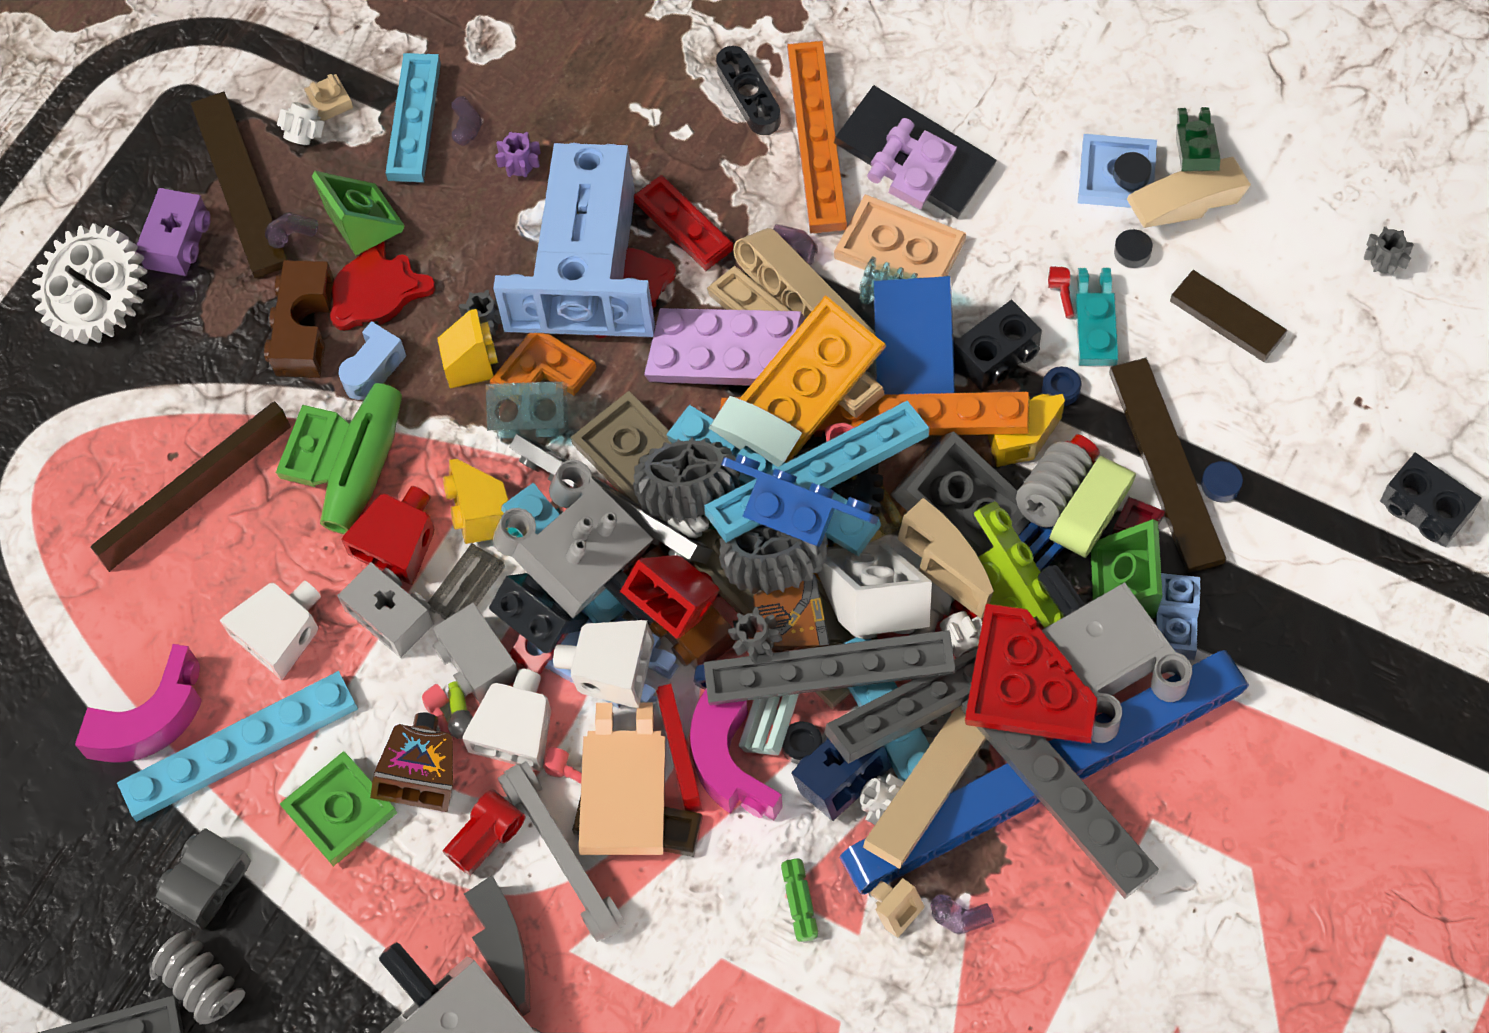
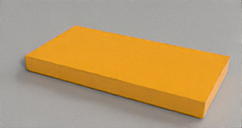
M826 295L740 397L741 400L775 415L802 432L786 458L785 463L791 461L885 349L886 344Z

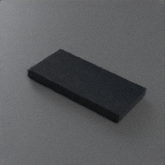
M873 85L835 136L834 144L871 166V161L876 153L882 152L887 144L886 137L893 127H897L902 118H907L914 123V128L909 134L911 138L918 141L924 130L956 146L954 156L927 201L958 219L994 168L997 159ZM899 151L894 160L903 166L909 155Z

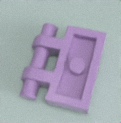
M902 118L898 126L893 127L887 135V144L882 152H877L872 159V168L867 177L870 181L877 184L880 183L884 176L890 178L893 182L888 193L921 210L954 156L957 147L924 130L918 141L911 138L909 134L914 128V123L907 118ZM899 151L909 155L903 166L894 160Z

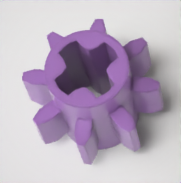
M509 132V135L504 138L503 142L497 141L496 144L499 152L495 155L497 166H505L508 177L512 175L527 177V174L533 167L539 168L538 155L541 153L539 143H530L528 132L524 134Z

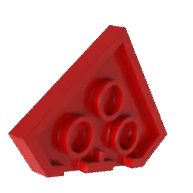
M986 604L966 709L965 724L1091 744L1098 706L1097 697L1072 670L1071 664L1056 645L1046 637L1038 627L1037 621L1027 609Z

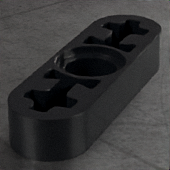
M724 47L716 56L717 73L750 129L759 135H770L776 132L781 124L780 107L753 62L741 47ZM732 61L734 64H738L739 74L737 76L733 66L727 64V62ZM744 85H754L758 88V91L751 96H744L739 93V89ZM761 104V110L766 117L770 116L769 120L758 117L757 106Z

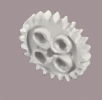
M92 224L90 230L81 225L78 227L77 236L69 231L65 232L66 242L64 244L57 240L54 241L56 248L54 254L47 251L44 252L45 257L49 261L47 265H37V269L43 272V276L34 279L33 283L40 286L41 290L32 294V297L41 302L35 308V311L44 315L41 322L51 327V332L71 342L77 340L87 344L89 338L96 342H101L102 332L113 337V326L115 324L125 328L126 324L123 317L126 314L135 317L136 313L131 306L133 303L143 302V299L137 296L136 293L137 290L147 288L146 284L139 281V277L144 276L147 270L139 266L144 260V256L136 252L138 246L131 242L128 236L107 225L102 228L97 224ZM69 268L84 275L89 281L111 294V299L107 300L102 295L93 291L91 287L73 277L68 272Z

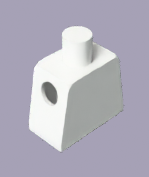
M305 580L290 595L275 583H269L223 616L220 622L232 639L282 680L318 631V626L308 610L321 598V595Z
M645 620L587 623L581 627L577 646L556 645L553 656L554 667L571 670V678L577 691L581 694L632 708H639L654 638L648 622Z
M519 669L513 687L499 683H493L490 686L462 738L468 753L514 765H520L526 761L531 769L542 771L551 707L545 695L536 693L541 680V676L538 673L528 669Z

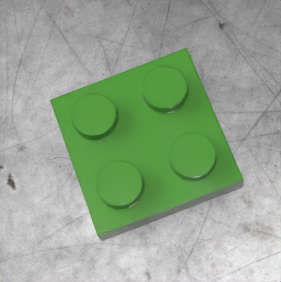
M345 751L340 753L280 803L283 810L333 867L397 814L395 807L390 802L370 798L371 780Z

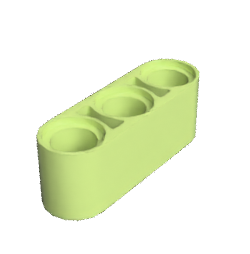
M1100 456L1058 518L1051 532L1050 540L1086 558L1128 494L1135 480L1136 473Z

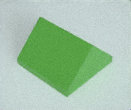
M314 171L312 179L324 208L355 256L403 231L405 225L375 183Z
M1152 519L1099 539L1091 550L1093 600L1125 582L1150 618H1156L1162 599L1158 521Z

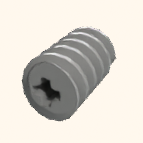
M1069 442L1054 443L1045 451L1044 456L1038 461V464L1026 478L1016 495L1018 508L1030 522L1042 527H1052L1056 524L1061 513L1093 467L1088 453L1078 445Z
M185 930L168 939L159 949L152 962V970L157 976H162V982L168 988H173V995L178 1000H183V1006L189 1012H194V1019L199 1024H209L231 1012L242 1001L246 992L242 988H238L229 993L235 980L231 976H227L219 981L218 979L224 972V967L221 964H216L208 969L214 956L210 952L198 956L203 949V944L200 940H196L187 945L193 932Z

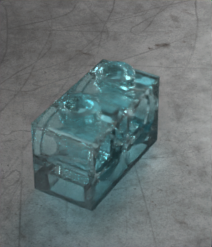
M567 383L486 384L487 431H497L498 439L514 438L516 434L521 435V431L536 430V437H559V429H568ZM545 399H551L556 405V414L548 421L541 420L537 414L539 403ZM512 400L517 405L518 414L513 421L504 422L499 416V408L505 401Z

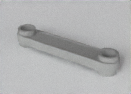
M525 761L504 771V774L498 777L501 787L514 806L519 803L522 804L586 909L580 913V916L596 942L602 939L606 940L618 933L619 929L626 925L621 913L610 896L603 900L538 796L537 792L541 791L542 787L529 764Z

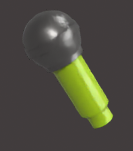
M454 681L448 684L449 690L447 692L451 709L448 730L453 737L462 740L473 716L467 711L463 691L457 682Z

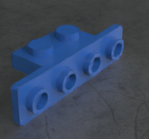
M740 454L737 455L735 461L723 458L721 465L757 478L742 516L744 518L818 547L822 544L835 509L877 525L879 517L869 513L872 507L869 504L851 497L848 498L846 504L832 499L833 490L815 483H811L809 490L795 485L797 476L774 468L772 475L758 470L761 462Z

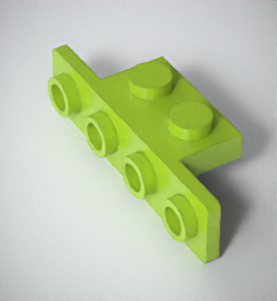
M996 501L975 511L974 516L994 548L978 557L994 590L990 604L1027 609L1033 618L1038 617L1044 628L1064 618L1038 581V575L1041 572L1033 561V554L1030 548L1020 540L1013 529L1009 514L1003 508H1000Z

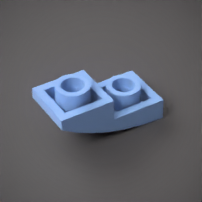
M1161 573L1162 599L1155 625L1175 652L1184 655L1188 660H1195L1197 652V618L1200 610V577Z

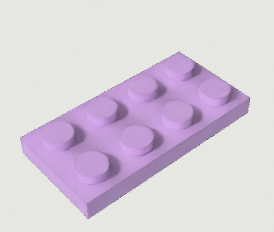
M660 308L644 375L649 382L751 385L804 322L805 317L801 311Z

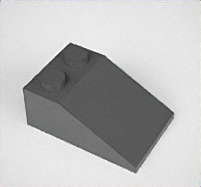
M955 432L936 437L890 494L907 511L911 510L921 499H926L961 532L978 557L994 548L974 516L975 511L996 501L1000 508H1003L1009 514L1012 527L1017 535L1029 523V520L1021 513L1017 506V490Z

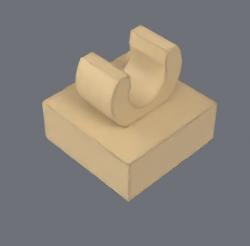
M337 74L327 75L328 78L317 83L312 82L309 87L304 88L310 104L319 109L317 116L321 117L320 120L326 121L353 108L351 99Z
M903 878L894 888L880 881L870 892L871 896L878 900L875 903L877 905L875 910L882 924L888 932L897 938L925 908L915 886Z

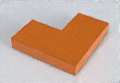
M529 333L491 378L490 384L498 392L522 405L543 378L575 396L597 368L593 360L550 334Z

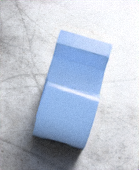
M372 321L362 332L366 343L355 356L347 358L339 367V377L344 390L350 398L355 400H364L373 384H383L406 357L401 339Z

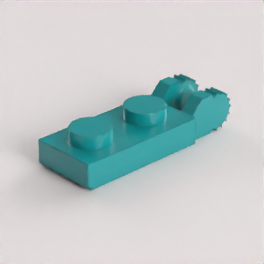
M1078 268V293L1075 300L1078 365L1115 366L1118 363L1115 293H1112L1111 268L1101 269L1099 276L1101 293H1088L1087 268Z

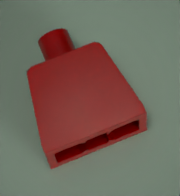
M416 486L409 488L402 501L387 494L379 495L343 535L341 540L348 555L368 565L373 563L381 571L388 568L401 581L413 585L435 530L430 516L423 512L431 499L430 495Z
M671 555L638 559L620 592L678 639L701 622L718 595L719 588L713 583L708 573L698 571L681 556Z

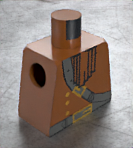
M813 574L811 581H801L799 588L791 586L785 588L784 593L781 590H774L769 595L761 591L753 596L754 608L757 607L762 617L765 619L773 614L777 621L774 629L780 632L782 641L774 642L773 653L830 646L815 574ZM738 619L733 620L734 628H736Z

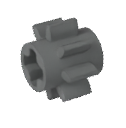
M1384 227L1379 237L1375 234L1369 235L1366 243L1368 248L1363 258L1364 260H1371L1373 272L1379 271L1393 276L1398 266L1407 269L1411 260L1409 255L1414 244L1407 242L1403 230L1398 231Z
M486 290L484 293L479 292L475 294L470 292L466 304H459L461 316H464L470 310L477 309L480 323L488 322L491 335L495 336L499 324H502L496 299L493 300L489 290Z
M757 607L754 608L753 613L744 616L738 613L739 621L736 628L728 629L731 638L737 641L733 646L736 654L739 656L747 651L753 663H756L758 655L767 654L773 657L772 648L774 642L782 641L780 632L774 629L777 625L774 615L771 614L764 619Z

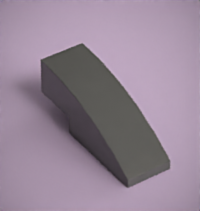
M491 875L464 893L468 904L485 928L473 936L472 939L522 1016H525L530 1012V978L527 956L521 933L509 904Z

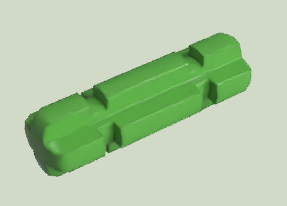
M799 858L782 862L781 870L783 880L787 882L785 889L792 920H795L793 923L795 936L799 942L811 941L818 937L816 919L812 918L814 910L808 882L804 880L806 878L804 864Z

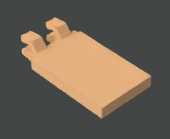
M640 702L639 708L636 711V731H613V704L596 703V731H588L587 736H583L579 854L663 855L666 742L665 736H661V731H654L653 702Z

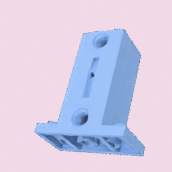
M554 143L534 276L519 274L510 276L495 275L493 289L504 332L654 337L655 321L648 280L623 279L634 203L633 195L635 194L628 145Z

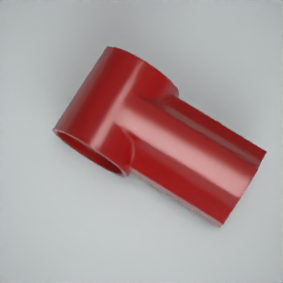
M494 789L486 792L478 800L471 811V819L442 850L444 855L455 866L469 876L474 873L499 843L504 844L511 840L520 830L526 819L524 813Z

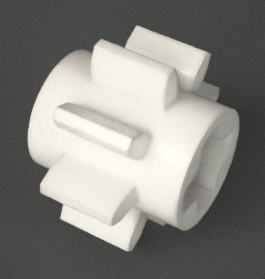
M292 102L291 108H288V110L281 108L277 126H280L281 130H285L283 138L302 145H309L314 137L321 138L325 121L320 120L321 117L317 116L319 109L301 102Z
M962 611L948 616L940 623L942 631L950 630L953 654L956 658L978 648L982 628L980 617L977 616L970 619L967 612Z
M891 774L886 779L878 776L877 779L874 778L868 781L860 794L861 810L868 813L865 820L876 825L904 784V781Z

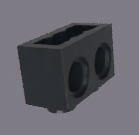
M1011 299L954 341V363L983 391L992 383L998 385L1003 382L1010 374L1012 368L1021 362L1024 364L1028 363L1038 354L1042 329ZM1017 335L1020 337V339L1014 340L1008 338L1007 336ZM988 356L992 358V360L982 361L978 359V357Z
M1415 452L1387 484L1380 502L1386 506V509L1393 516L1400 519L1404 518L1418 528L1419 532L1426 539L1438 542L1446 548L1473 515L1482 498ZM1404 487L1413 488L1419 495L1408 493ZM1437 510L1448 512L1452 518L1441 516Z

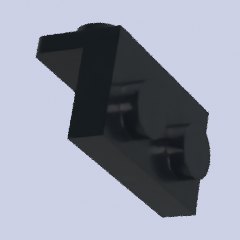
M528 573L506 576L489 606L490 611L543 653H551L562 634L581 631V627L589 620V617L582 611L572 618Z

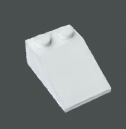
M884 541L869 542L859 557L842 546L827 547V561L822 564V571L817 574L838 621L853 636L861 639H871L876 637L878 633L910 634L915 629L930 627L932 581Z

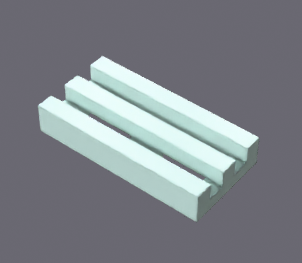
M799 694L783 696L778 710L777 706L781 696L755 699L739 747L748 753L779 756ZM771 724H772L773 727H772V730H771V733H770L768 742H767V744H765L766 739H767V736H768V733H769V730H770V727H771Z

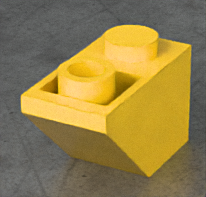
M477 309L470 310L437 338L444 372L450 388L490 380L494 376L491 364L498 363L488 322L480 323Z
M1041 394L1029 400L1028 434H987L996 467L1034 460L1062 419L1065 402L1063 394L1054 396Z
M459 459L449 460V476L443 477V484L447 500L453 499L455 506L451 507L454 529H461L465 544L493 540L495 529L504 514L501 511L502 505L508 501L504 483Z

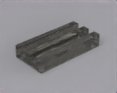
M471 543L428 601L431 607L429 611L434 614H440L444 620L457 613L455 610L490 564L489 569L458 611L471 603H474L477 607L505 569L504 562ZM475 558H480V561L469 576L464 579L447 606L442 605Z

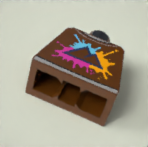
M420 712L414 716L412 726L403 724L394 726L374 771L371 799L448 812L453 788V737L449 733L437 731L438 718L435 715Z

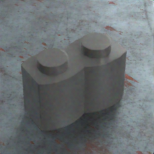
M204 828L198 835H192L186 841L181 853L183 856L181 862L173 870L168 869L164 872L157 883L156 889L158 892L155 896L163 907L201 930L215 917L227 895L236 887L251 863V859L244 850L207 828Z

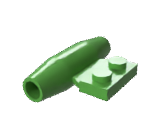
M373 384L350 424L336 412L302 405L275 473L280 479L312 487L328 483L320 524L328 530L345 534L358 520L373 495L394 440L402 399L401 392L389 385Z

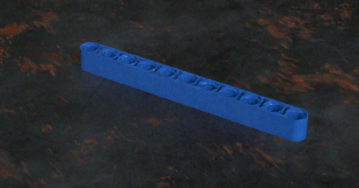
M1222 650L1192 665L1189 687L1182 699L1175 702H1165L1159 699L1150 687L1120 703L1122 707L1120 727L1117 735L1111 741L1105 743L1092 741L1090 744L1054 738L1048 742L1077 776L1083 780L1233 700L1249 687V683L1228 652ZM1175 674L1165 680L1178 682L1181 681V678ZM1101 713L1096 716L1095 721L1100 724H1106L1111 722L1112 719L1108 714ZM1007 763L950 793L900 869L863 848L865 839L850 846L839 858L861 895L870 893L880 881L888 884L1040 803V800Z

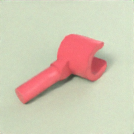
M435 684L423 693V704L429 713L438 718L440 731L451 735L448 730V722L441 711V708L449 703V699L441 687Z
M549 747L544 761L545 772L553 777L565 776L581 784L582 773L566 765L569 753L559 748Z

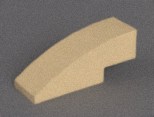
M1228 157L1220 159V171H1179L1131 193L1127 201L1142 226L1147 228L1199 219L1204 216L1209 208L1237 204L1251 184L1235 158Z
M921 499L904 515L897 540L922 557L919 568L922 574L982 619L985 606L990 604L994 592L983 565L961 532L946 516L926 499Z

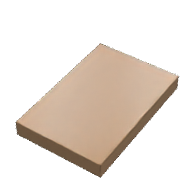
M865 194L834 251V258L888 280L948 276L966 240V233Z

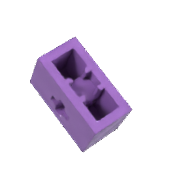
M163 188L158 189L137 242L138 248L136 252L144 256L142 264L145 269L182 276L187 275L190 264L194 263L198 257V243L201 235L208 230L210 225V213L207 211L201 195Z

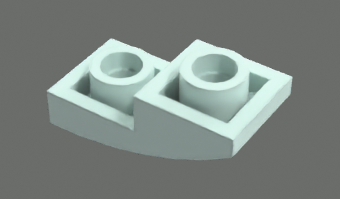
M729 396L709 429L738 449L742 450L745 446H748L776 467L781 466L785 462L802 432L775 415L732 396Z

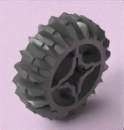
M692 437L689 441L678 439L677 442L672 444L664 442L660 449H650L649 455L640 457V463L634 466L635 482L633 487L642 510L649 511L651 517L662 516L664 521L672 518H677L679 522H682L685 518H693L696 521L698 516L705 515L704 505L739 488L740 472L721 465L724 457L733 461L736 460L735 456L732 455L731 448L723 447L721 442L711 443L709 438L696 441Z
M761 524L727 543L721 538L719 549L721 555L719 559L729 582L736 584L739 590L749 589L751 594H756L760 590L764 591L767 595L774 590H781L784 593L785 588L791 586L799 588L801 581H811L813 573L822 571V564L827 561L828 550L826 545L828 542L826 533L821 546L818 547Z

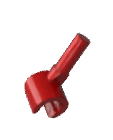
M1051 266L1048 274V288L1060 289L1065 317L1072 318L1075 315L1069 290L1070 270L1066 267Z

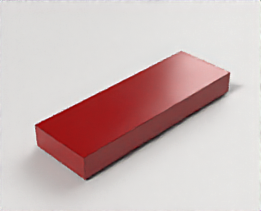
M662 174L633 195L634 202L705 271L733 251V242Z
M672 684L658 686L656 690L658 703L685 811L694 812L702 810Z

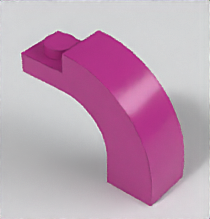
M172 645L158 689L148 701L139 707L122 712L87 707L75 746L87 759L104 762H128L142 759L164 749L187 729L202 702L193 686H191L195 685L198 680L200 665L189 646Z
M706 688L694 710L690 729L694 766L702 786L709 796L730 814L738 801H741V806L748 813L758 818H762L765 815L774 821L783 808L782 794L743 772L737 767L729 754L732 738L748 715L747 701L709 705Z

